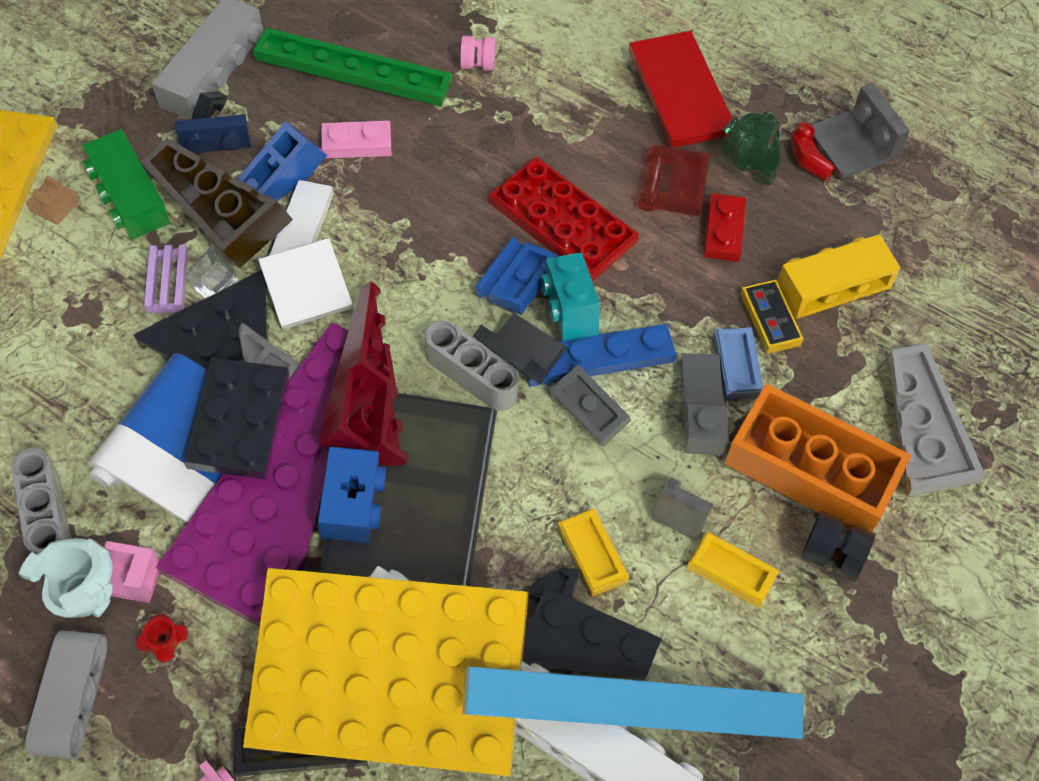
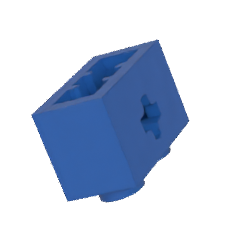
M336 447L329 448L318 519L320 539L370 543L371 529H379L381 518V505L375 504L376 491L384 492L386 467H379V452ZM352 492L357 493L356 499L350 498Z

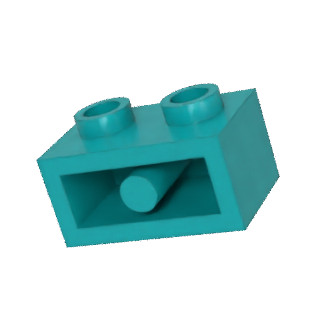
M576 253L546 258V274H541L540 276L543 295L549 297L550 317L552 322H557L562 341L599 335L600 302L583 254Z

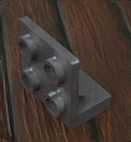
M873 83L860 88L853 110L812 125L815 129V133L812 136L814 143L824 157L835 166V172L842 179L899 158L910 132L909 128Z

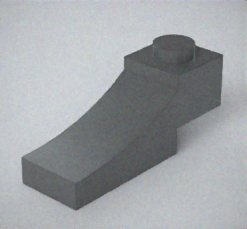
M682 353L680 366L684 451L687 454L724 455L729 438L727 406L724 404L721 382L720 355Z

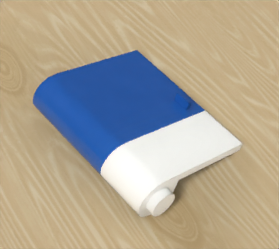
M174 353L88 461L87 464L91 469L90 477L106 488H109L112 484L121 486L124 483L187 524L222 476L221 473L186 469L184 463L207 370L186 356Z

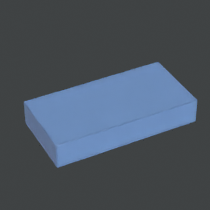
M752 327L715 329L713 337L716 354L720 355L724 399L758 398L763 389V382Z

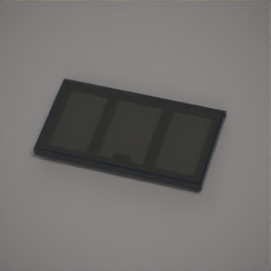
M397 393L398 396L393 400L395 419L402 420L403 430L398 434L400 450L407 452L408 462L401 466L379 465V467H386L384 492L376 491L375 504L381 505L379 529H371L370 543L327 539L319 573L370 577L377 566H379L388 573L390 570H395L404 575L409 581L469 586L497 411L489 407ZM352 492L350 498L356 499L357 493Z

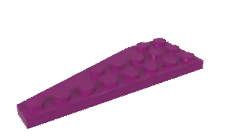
M331 322L287 384L266 480L222 474L156 566L158 572L258 627H260L268 568L302 571L309 559L314 529L318 525L329 450L317 442L349 331Z

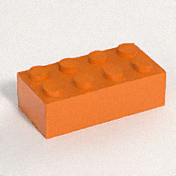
M766 383L735 436L725 465L818 513L822 510L843 519L844 526L847 528L855 524L873 532L912 455Z

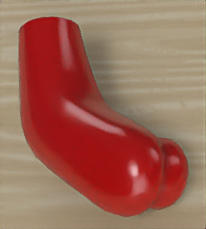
M802 122L790 134L794 158L802 169L826 182L834 172L835 166L815 147L812 138L815 133L814 127L807 122Z

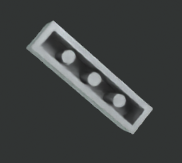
M221 0L152 83L158 106L191 120L200 93L215 92L223 87L229 75L237 65L243 63L246 54L259 41L264 31L259 9L237 0Z

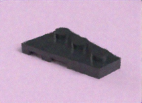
M545 587L524 636L522 661L529 666L534 663L544 669L556 672L569 671L645 680L662 638Z

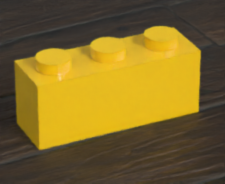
M879 234L866 239L864 237L857 238L849 244L838 248H825L819 253L803 259H791L782 266L777 282L795 319L890 289L901 267Z

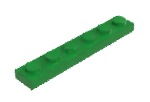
M265 28L253 50L255 60L441 107L452 85V73L270 28Z

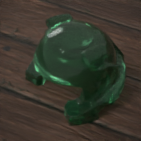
M766 111L762 115L759 113H748L742 116L741 119L734 117L724 128L726 135L722 148L723 157L739 171L744 172L753 169L761 171L763 184L771 185L776 178V170L780 164L779 119L776 118L774 112Z

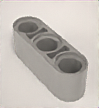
M437 321L427 328L425 334L426 356L428 362L433 367L495 410L504 411L515 405L518 400L519 374L513 365L453 323ZM442 343L448 344V346L440 347L437 345ZM467 364H476V365H479V366L471 368V367H467V366H465V365H467ZM504 384L508 387L504 389H498L494 386Z
M28 448L21 451L12 462V475L19 518L26 548L30 553L38 554L45 549L42 546L46 541L55 539V541L69 539L71 535L58 471L47 454L41 449ZM41 470L37 475L31 476L35 471ZM48 504L44 510L36 512L40 506Z
M60 630L55 636L26 735V751L28 754L73 760L78 757L83 745L106 659L107 638L105 635Z

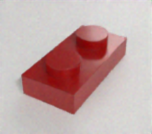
M711 193L704 248L705 258L739 262L742 251L746 207L745 197Z

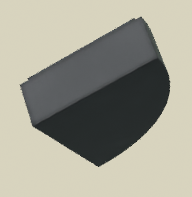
M219 91L200 93L192 119L211 118L216 110L221 112L228 96Z
M561 568L559 571H554L542 578H538L530 587L528 598L539 602L545 587L571 598L580 570Z

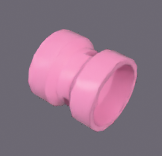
M462 36L461 69H472L474 66H478L483 70L494 71L496 38L485 37L483 40H476L473 36ZM476 47H478L477 59H475Z

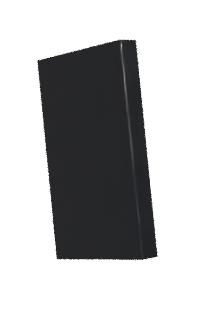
M514 312L497 335L481 324L472 336L539 385H541L567 349L563 344Z

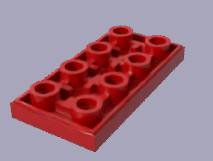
M691 30L629 43V53L671 148L735 135L737 127Z
M537 156L488 195L489 204L552 253L557 254V256L582 253L592 282L639 240V234Z

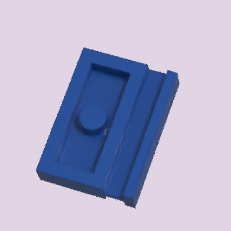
M512 237L475 286L476 296L479 298L483 296L489 298L491 303L522 315L541 289L540 276L541 274H546V258L557 257V254L527 242L523 245L518 243L516 238Z

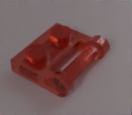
M661 145L651 146L647 153L649 166L644 191L639 195L638 207L646 212L660 209L700 216L710 154ZM672 164L673 169L668 193L658 192L662 166Z

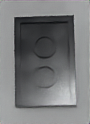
M211 357L184 460L186 469L266 480L289 380V369L287 367Z

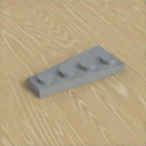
M927 343L892 350L888 357L900 449L912 455L904 471L907 497L981 482L985 473Z

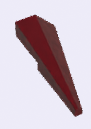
M370 281L360 288L317 443L327 450L330 447L376 451L379 452V465L401 466L408 462V455L406 451L400 450L398 434L403 430V424L401 419H395L393 400L398 394L390 345L383 343L381 328L386 325L385 315L378 314L376 297L381 293L380 287Z

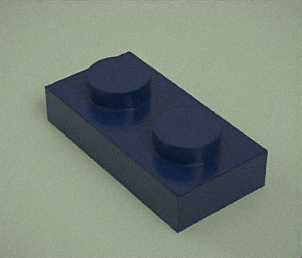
M246 114L175 121L179 144L193 153L199 154L211 151L251 148V136Z

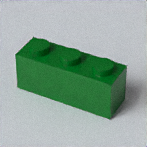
M122 129L82 144L87 159L81 161L90 180L97 178L99 184H96L95 188L104 205L111 203L113 208L108 210L117 230L124 228L130 240H133L170 224L160 195Z

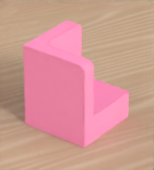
M106 541L104 548L111 553L110 557L113 562V572L110 580L113 587L111 596L150 603L159 576L156 566L160 560L155 551L149 548Z

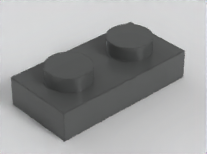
M579 364L550 389L559 402L602 446L607 444L631 422L630 416Z

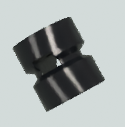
M821 510L807 539L801 559L819 567L830 564L832 565L833 573L856 582L869 556L876 533L855 524L849 528L844 527L843 519Z

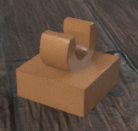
M47 176L45 182L38 189L35 188L33 190V195L25 203L30 212L58 225L80 200L75 191L63 186L60 181Z

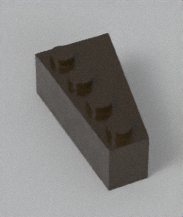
M168 138L163 140L140 161L219 249L239 268L245 265L293 221L278 201L268 195L261 194L247 183L233 178L226 171L216 165L214 167L200 156Z

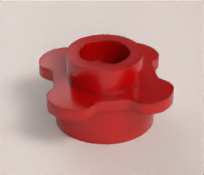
M157 614L144 626L142 634L136 640V645L140 651H149L156 655L159 662L167 663L174 658V650L179 643L187 640L188 630L184 625H175L165 614ZM161 635H166L164 641H159Z

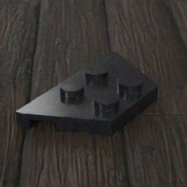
M262 270L134 334L137 344L143 349L148 347L161 354L165 361H168L174 353L184 355L207 371L211 357L235 361L242 360L243 356L238 332L242 323L269 341L267 327L268 307L266 302L267 285Z

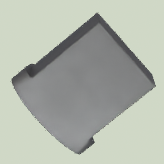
M671 477L655 503L652 520L659 524L662 523L697 541L714 504L679 488L682 482Z

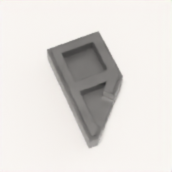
M241 324L238 332L243 362L287 367L290 380L300 367V363L245 324Z

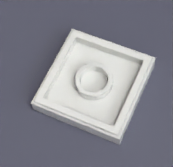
M329 238L258 259L282 330L353 308Z

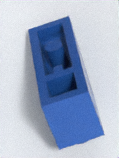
M285 121L237 180L247 183L261 194L268 195L278 201L294 190L299 180L306 181L328 155L306 134Z

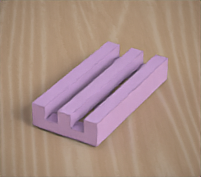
M186 244L179 245V249H173L172 245H164L163 250H158L157 245L149 247L144 299L146 313L179 312L184 309L189 253ZM172 259H178L174 303H168ZM159 260H163L159 304H156Z

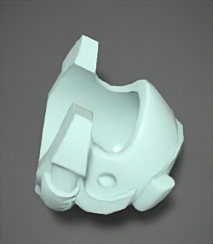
M69 538L51 542L38 554L31 552L19 571V575L22 578L32 582L39 581L41 576L45 574L42 600L50 612L64 618H79L91 614L95 617H100L108 607L113 592L112 583L110 582L113 572L111 553L92 539Z

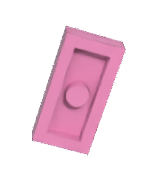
M390 121L322 123V150L328 155L326 158L392 156Z

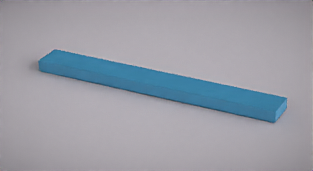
M466 667L462 714L803 739L804 694Z

